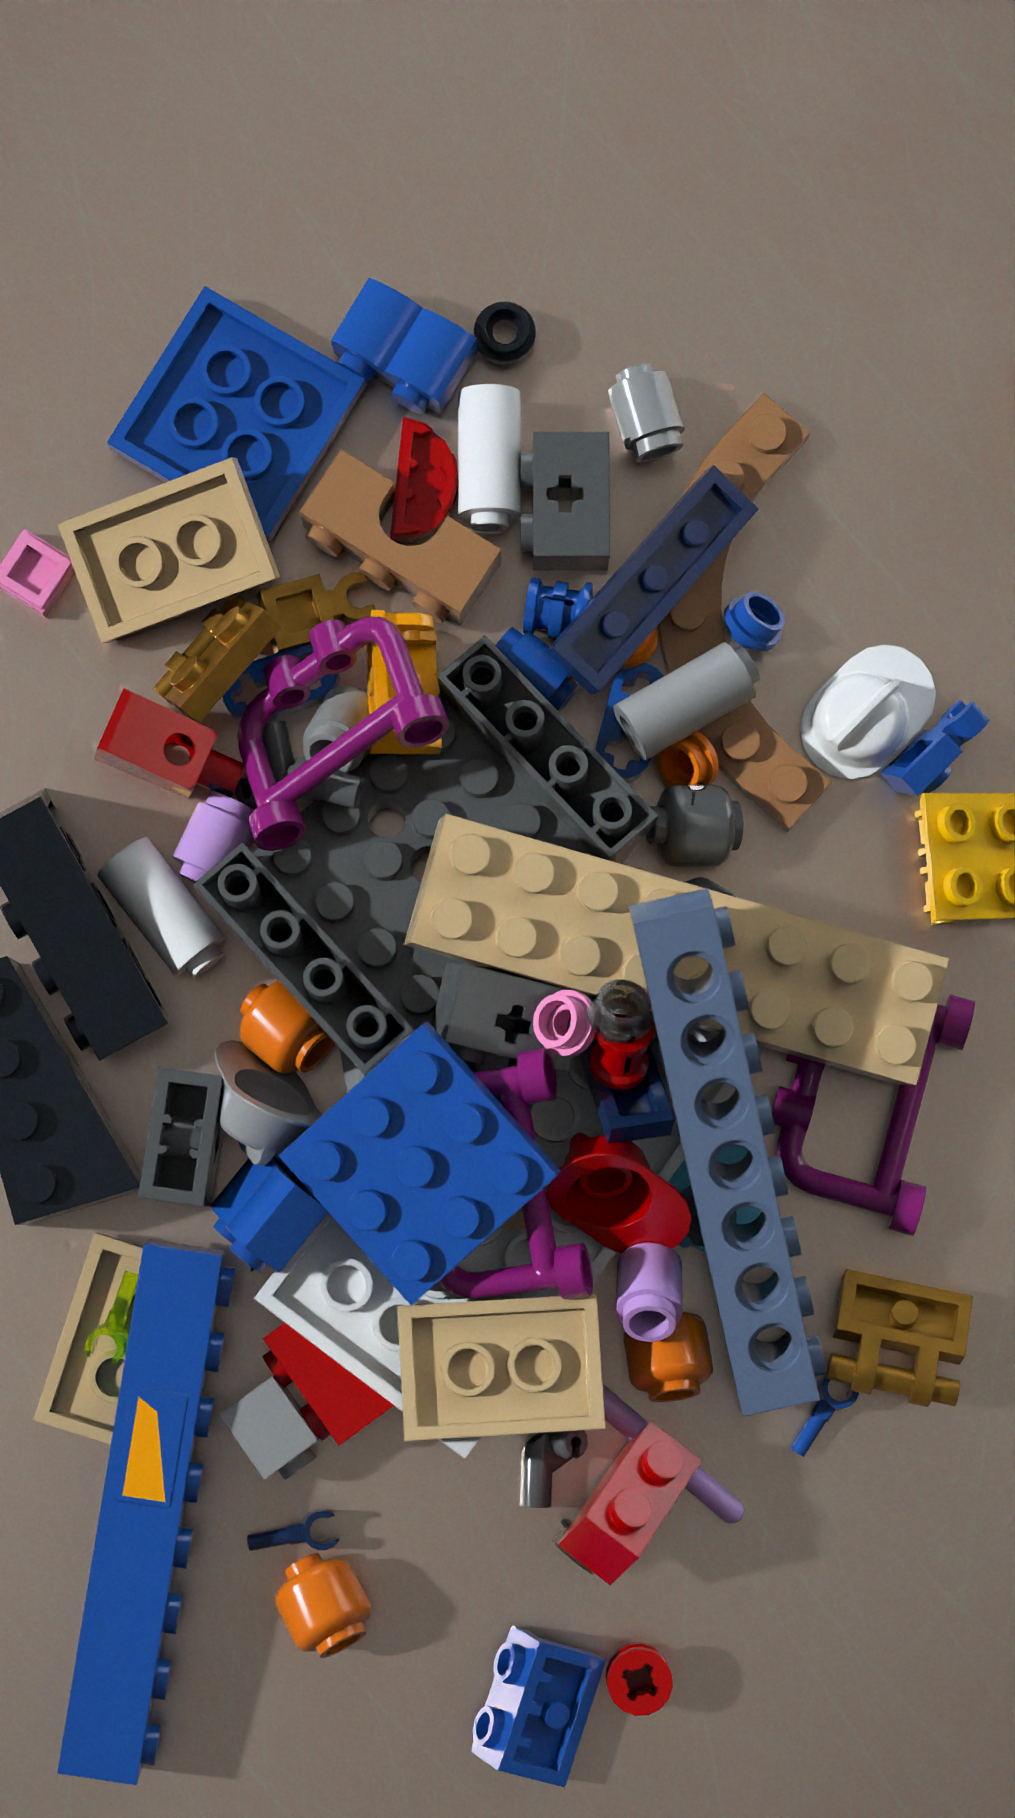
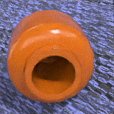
M279 981L274 982L270 986L264 983L256 986L246 996L241 1005L240 1012L244 1017L241 1021L239 1033L243 1044L278 1073L291 1074L296 1071L306 1073L313 1070L325 1059L335 1043Z
M682 1312V1317L676 1325L674 1332L669 1337L660 1341H639L624 1332L623 1340L630 1382L637 1390L648 1393L650 1401L673 1402L694 1397L701 1392L700 1385L706 1382L713 1373L707 1326L699 1315Z
M314 1553L296 1561L285 1570L284 1573L288 1581L276 1593L275 1604L295 1646L299 1650L304 1652L317 1651L320 1658H326L347 1649L366 1635L363 1625L371 1616V1604L348 1561L343 1559L323 1561L319 1553Z

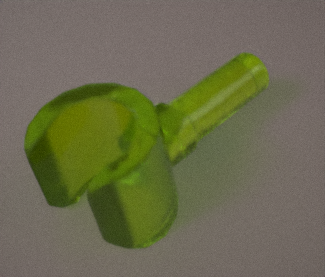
M125 1270L111 1311L109 1310L105 1323L96 1327L85 1342L87 1357L90 1358L93 1355L98 1344V1336L101 1335L112 1337L117 1344V1352L113 1357L111 1365L116 1364L126 1353L129 1334L124 1326L128 1317L126 1315L137 1287L138 1274Z

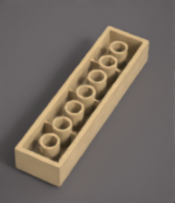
M445 814L438 820L404 945L515 977L581 992L589 998L611 1004L629 1003L640 1010L646 1011L649 1015H653L629 906L706 888ZM708 889L714 908L727 906L731 920L735 946L723 948L728 972L741 970L749 1009L737 1011L742 1035L754 1032L756 1043L759 1046L893 1084H917L949 958ZM699 956L686 957L676 965L674 974L687 980L698 978L707 970L709 962ZM702 1020L692 1026L717 1034L722 1029V1025L714 1020Z

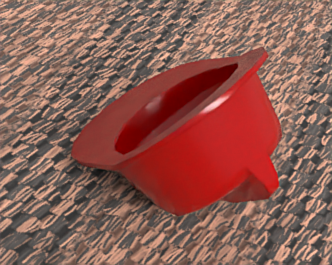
M578 1132L571 1138L569 1152L564 1159L563 1166L559 1168L561 1172L547 1186L546 1195L551 1209L601 1245L619 1254H622L629 1247L641 1243H658L671 1249L678 1246L688 1234L692 1219L688 1202L673 1185L651 1170L644 1152L633 1141L607 1143L605 1135L589 1137L584 1133Z

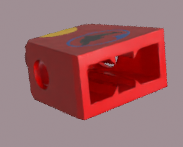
M124 688L95 754V760L186 798H189L196 784L231 798L244 770L243 762L211 749L218 734L216 731ZM170 744H178L185 747L189 753V762L182 766L169 762L164 755L163 748Z

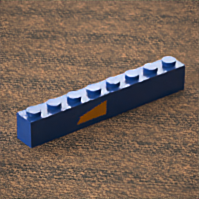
M148 1239L143 1245L58 1774L137 1785L142 1766H155L161 1725L149 1724L153 1699H166L172 1660L160 1658L164 1633L176 1634L183 1596V1594L171 1593L175 1567L187 1569L193 1529L181 1527L185 1502H198L204 1467L203 1463L192 1462L196 1436L208 1438L214 1406V1398L202 1397L206 1371L219 1372L225 1333L213 1332L217 1306L229 1307L235 1276V1268L224 1267L226 1254L224 1250Z

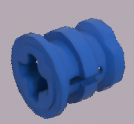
M531 577L525 604L523 634L528 631L533 634L536 629L548 631V637L558 638L593 598V583L586 582L581 591L569 589L568 582L556 581L555 586L552 587L543 585L540 578Z

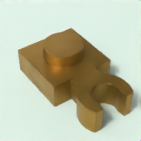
M360 572L347 574L339 580L334 589L327 591L324 590L320 574L259 590L256 595L259 606L265 609L283 626L271 639L274 653L311 643L309 639L310 631L324 621L340 619L345 623L352 624L364 617H370L371 610H376L374 604L356 608L346 598L348 590L357 589L365 584L367 581L366 576Z

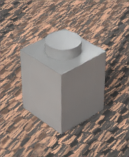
M274 1375L219 1415L264 1480L277 1470L284 1480H287L317 1457L310 1446L317 1442L319 1437L303 1417L300 1405L288 1388H284Z

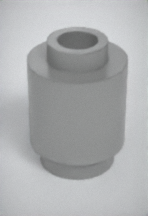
M648 363L635 365L619 372L616 375L617 383L610 387L607 393L625 449L633 451L636 462L657 460L679 451L683 447L680 434L685 430L667 372L664 370L653 371L652 365Z
M344 685L335 687L326 694L303 735L304 756L307 761L369 715L366 691L358 687ZM368 749L338 771L347 773L358 767Z

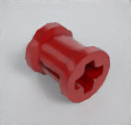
M617 1003L605 1008L603 1014L598 1018L595 1034L598 1043L593 1047L590 1054L589 1065L592 1075L603 1086L614 1090H627L637 1086L644 1080L649 1066L646 1050L653 1042L655 1036V1024L649 1013L629 1003ZM620 1021L618 1035H613L615 1023ZM626 1058H631L629 1070L624 1072Z

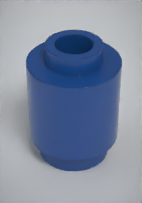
M511 627L495 645L559 713L578 690L580 685L572 680V676L546 652L550 646L530 631L523 635L514 627Z

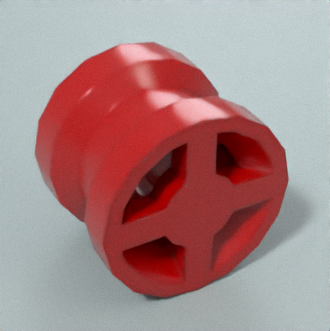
M643 1642L628 1643L618 1648L609 1658L605 1670L608 1692L613 1702L623 1712L634 1716L650 1715L660 1710L669 1700L673 1688L672 1673L664 1655L654 1646ZM647 1687L646 1689H644V1690H642V1691H636V1689H643V1688Z

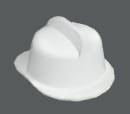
M886 644L865 648L850 658L813 695L803 710L800 726L803 749L813 764L830 776L852 780L872 775L884 767L923 728L933 713L936 692L932 674L919 657L905 648Z

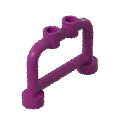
M379 616L364 617L347 627L340 620L324 621L316 625L309 633V639L314 650L312 654L301 662L292 655L279 656L264 666L263 673L268 687L247 705L240 719L237 733L239 752L257 805V809L251 813L248 821L258 848L266 851H276L297 843L305 834V826L299 808L294 802L394 729L399 742L406 747L429 745L439 740L448 731L449 722L441 700L435 695L424 694L404 637L397 626L389 620ZM370 642L377 643L396 695L276 783L263 743V732L268 720L280 709H291L305 703L310 697L309 687L327 674H338L347 671L356 663L357 651Z
M950 994L945 1006L937 1005L917 1084L899 1085L873 1185L817 1170L809 1166L805 1161L803 1144L812 1117L825 1064L787 1054L786 1062L798 1065L792 1089L778 1087L772 1108L774 1124L781 1126L778 1137L777 1156L780 1155L787 1179L795 1187L811 1195L889 1216V1230L914 1236L924 1205L926 1186L901 1180L936 1045L940 1044L963 1050L973 1019L975 1001Z
M548 1048L519 1052L517 1066L474 1073L494 1096L501 1095L504 1108L535 1142L536 1136L530 1104L554 1101L557 1096L556 1073ZM545 1187L522 1207L532 1264L480 1272H468L460 1268L459 1265H456L438 1281L447 1291L465 1298H486L558 1287L559 1293L564 1300L591 1296L593 1292L592 1266L586 1245L579 1243L556 1247Z

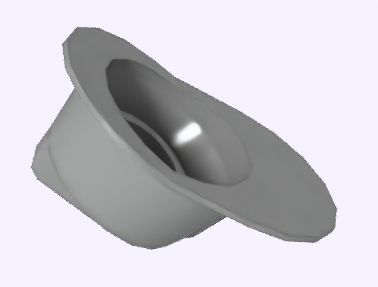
M240 1041L221 1042L215 1049V1063L224 1081L218 1122L227 1134L238 1141L240 1148L254 1165L265 1166L274 1154H281L322 1116V1113L316 1108L305 1083L297 1072L281 1074L274 1071Z

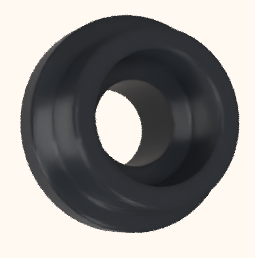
M497 302L489 305L479 314L474 325V336L477 338L479 352L482 356L493 363L508 365L519 362L530 353L535 343L536 328L532 316L525 308L512 302ZM507 326L512 328L517 335L516 338L508 344L497 342L493 337V333L499 327Z

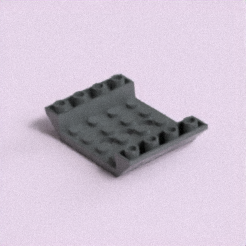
M485 635L437 675L440 690L438 698L441 700L449 722L448 731L441 737L442 749L440 754L369 753L363 758L358 767L347 772L348 774L365 779L363 796L356 809L323 800L313 801L300 812L305 826V834L297 843L276 851H266L258 848L252 853L242 842L193 884L202 897L365 1076L422 1024L428 1021L431 1025L446 962L476 966L404 945L421 881L413 876L411 870L417 858L430 853L438 820L441 817L449 814L619 864L625 862L658 820V815ZM389 808L401 812L405 816L406 822L404 828L397 835L385 838L371 831V819L377 812Z

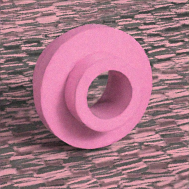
M561 990L544 998L536 1008L533 1018V1028L537 1039L545 1048H548L549 1052L563 1057H573L585 1051L595 1037L598 1024L597 1012L593 1002L585 994L573 990ZM571 1017V1024L569 1030H567V1024Z

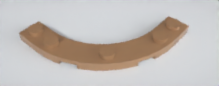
M763 393L703 460L684 494L706 469L715 465L753 502L772 478L806 443L810 432L769 396ZM731 542L658 624L661 653L667 674L719 644L726 642L721 612L722 581ZM751 700L697 731L704 735L713 745L718 757V768L741 792L786 832L795 825L832 783L765 721Z

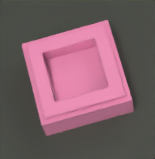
M23 529L0 564V590L46 618L75 574L70 557L28 530Z

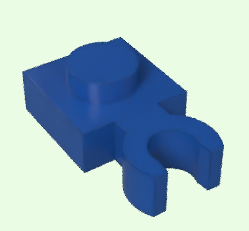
M962 700L957 701L943 714L938 724L931 731H922L880 774L896 792L919 796L921 793L934 791L950 776L952 768L949 765L963 752L960 747L976 736L989 723V718L975 702H970L966 706Z

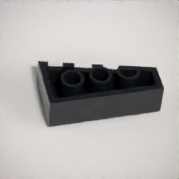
M44 788L0 812V886L8 899L6 903L0 905V909L17 939L28 935L35 946L40 958L32 961V965L45 990L50 996L60 991L72 1013L63 1019L75 1043L81 1051L92 1047L100 1061L168 1024V1014L125 937L121 939L116 930L118 924L102 892L94 882L90 883L84 872L87 869L74 840L63 826L58 827L50 811L56 807Z
M8 956L0 958V1174L14 1225H31L139 1192L140 1170L135 1166L122 1143L121 1137L90 1088L88 1080L62 1040L59 1030L22 966Z

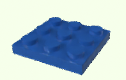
M204 286L108 439L107 445L113 452L164 482L171 481L231 457L237 458L267 542L270 543L365 390L366 380Z
M428 1021L415 1030L279 1155L280 1159L411 1306L561 1172Z

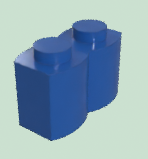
M368 278L331 339L334 354L340 357L337 362L338 364L364 378L366 384H369L373 377L394 388L390 395L398 403L418 414H423L426 408L439 414L443 412L479 352L477 338L445 317L421 307L397 290L372 278Z
M273 1156L265 1166L254 1165L248 1158L210 1205L211 1209L219 1217L213 1227L232 1243L229 1247L232 1252L258 1272H261L268 1264L280 1273L328 1214V1211L288 1166L276 1156Z

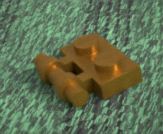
M238 595L232 596L219 611L213 608L201 622L205 628L182 654L176 651L164 664L168 671L152 688L168 703L173 704L183 714L198 723L203 720L283 627L265 609L248 601L246 603Z
M846 1269L841 1279L832 1338L858 1343L855 1358L831 1353L827 1365L826 1379L849 1383L850 1390L870 1395L873 1389L908 1396V1403L929 1407L931 1401L955 1406L960 1391V1380L937 1376L938 1360L960 1365L966 1354L973 1296ZM880 1348L915 1355L913 1370L878 1363Z

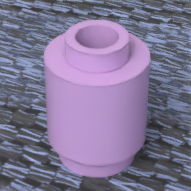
M210 791L205 804L198 802L172 858L183 864L178 874L195 883L242 842L248 847L253 837L248 820L254 810L233 798Z
M641 1243L629 1247L618 1258L616 1313L619 1321L623 1324L625 1332L632 1338L644 1342L663 1340L674 1332L676 1325L682 1317V1261L673 1249L665 1245Z

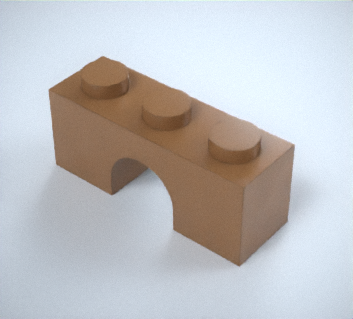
M341 449L300 510L303 527L309 530L305 536L307 540L333 557H337L343 551L362 563L358 571L363 573L368 580L377 586L390 590L395 584L413 595L415 598L411 604L419 612L433 616L435 622L443 624L446 618H449L461 626L500 567L501 549L447 516L437 533L423 544L405 546L394 542L382 529L383 519L394 503V482Z

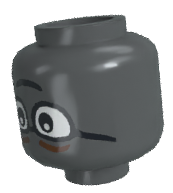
M714 784L669 785L661 793L657 805L650 806L658 815V820L646 834V839L650 845H657V850L662 860L668 865L675 867L720 866L728 859L730 852L737 851L741 845L744 828L741 805L738 801L731 800L727 790L721 786Z

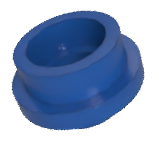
M750 591L743 597L732 599L724 610L728 632L740 646L746 649L769 651L781 640V629L785 625V616L780 607L768 596L760 592Z

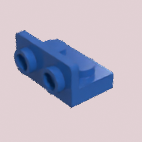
M512 1626L506 1643L499 1648L494 1661L495 1677L486 1704L478 1712L474 1721L472 1753L498 1771L565 1787L606 1659L594 1652L542 1639L526 1629Z

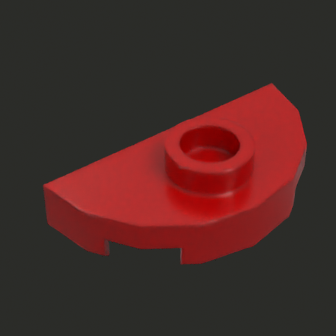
M403 417L390 530V539L396 543L415 542L436 531L447 516L452 513L459 485L457 460L454 454L451 453L446 441L433 432V428L428 424L407 417Z

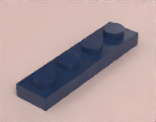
M715 465L706 469L551 644L546 652L591 695L600 692L759 508Z

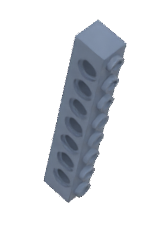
M708 888L630 905V914L742 1415L744 1417L818 1401L820 1398L815 1376L827 1374L819 1336L806 1337L802 1317L814 1315V1309L806 1276L793 1277L789 1257L802 1255L793 1216L781 1218L777 1197L788 1195V1187L780 1155L768 1158L763 1136L775 1134L776 1132L767 1094L756 1097L754 1095L750 1074L762 1072V1066L754 1032L742 1035L737 1011L749 1009L741 970L728 972L723 948L735 946L727 906L714 908ZM699 956L709 962L708 968L698 978L687 980L674 974L676 965L686 957ZM702 1020H714L722 1025L720 1033L714 1039L706 1042L695 1041L688 1036V1033L694 1024ZM723 1082L735 1087L733 1095L724 1102L710 1103L702 1098L704 1091L715 1083ZM729 1145H741L748 1149L746 1156L734 1164H724L715 1159L717 1154ZM744 1206H753L761 1210L760 1215L754 1221L747 1224H737L729 1220L734 1211ZM756 1267H767L774 1270L771 1277L761 1283H749L743 1280L745 1274ZM770 1327H780L786 1330L780 1339L773 1342H763L756 1339L760 1332Z

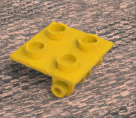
M1015 793L920 794V810L914 812L915 819L919 820L921 845H925V848L918 849V856L926 857L927 866L920 868V875L928 876V882H925L927 905L923 906L924 913L931 915V925L957 923V920L1015 919Z

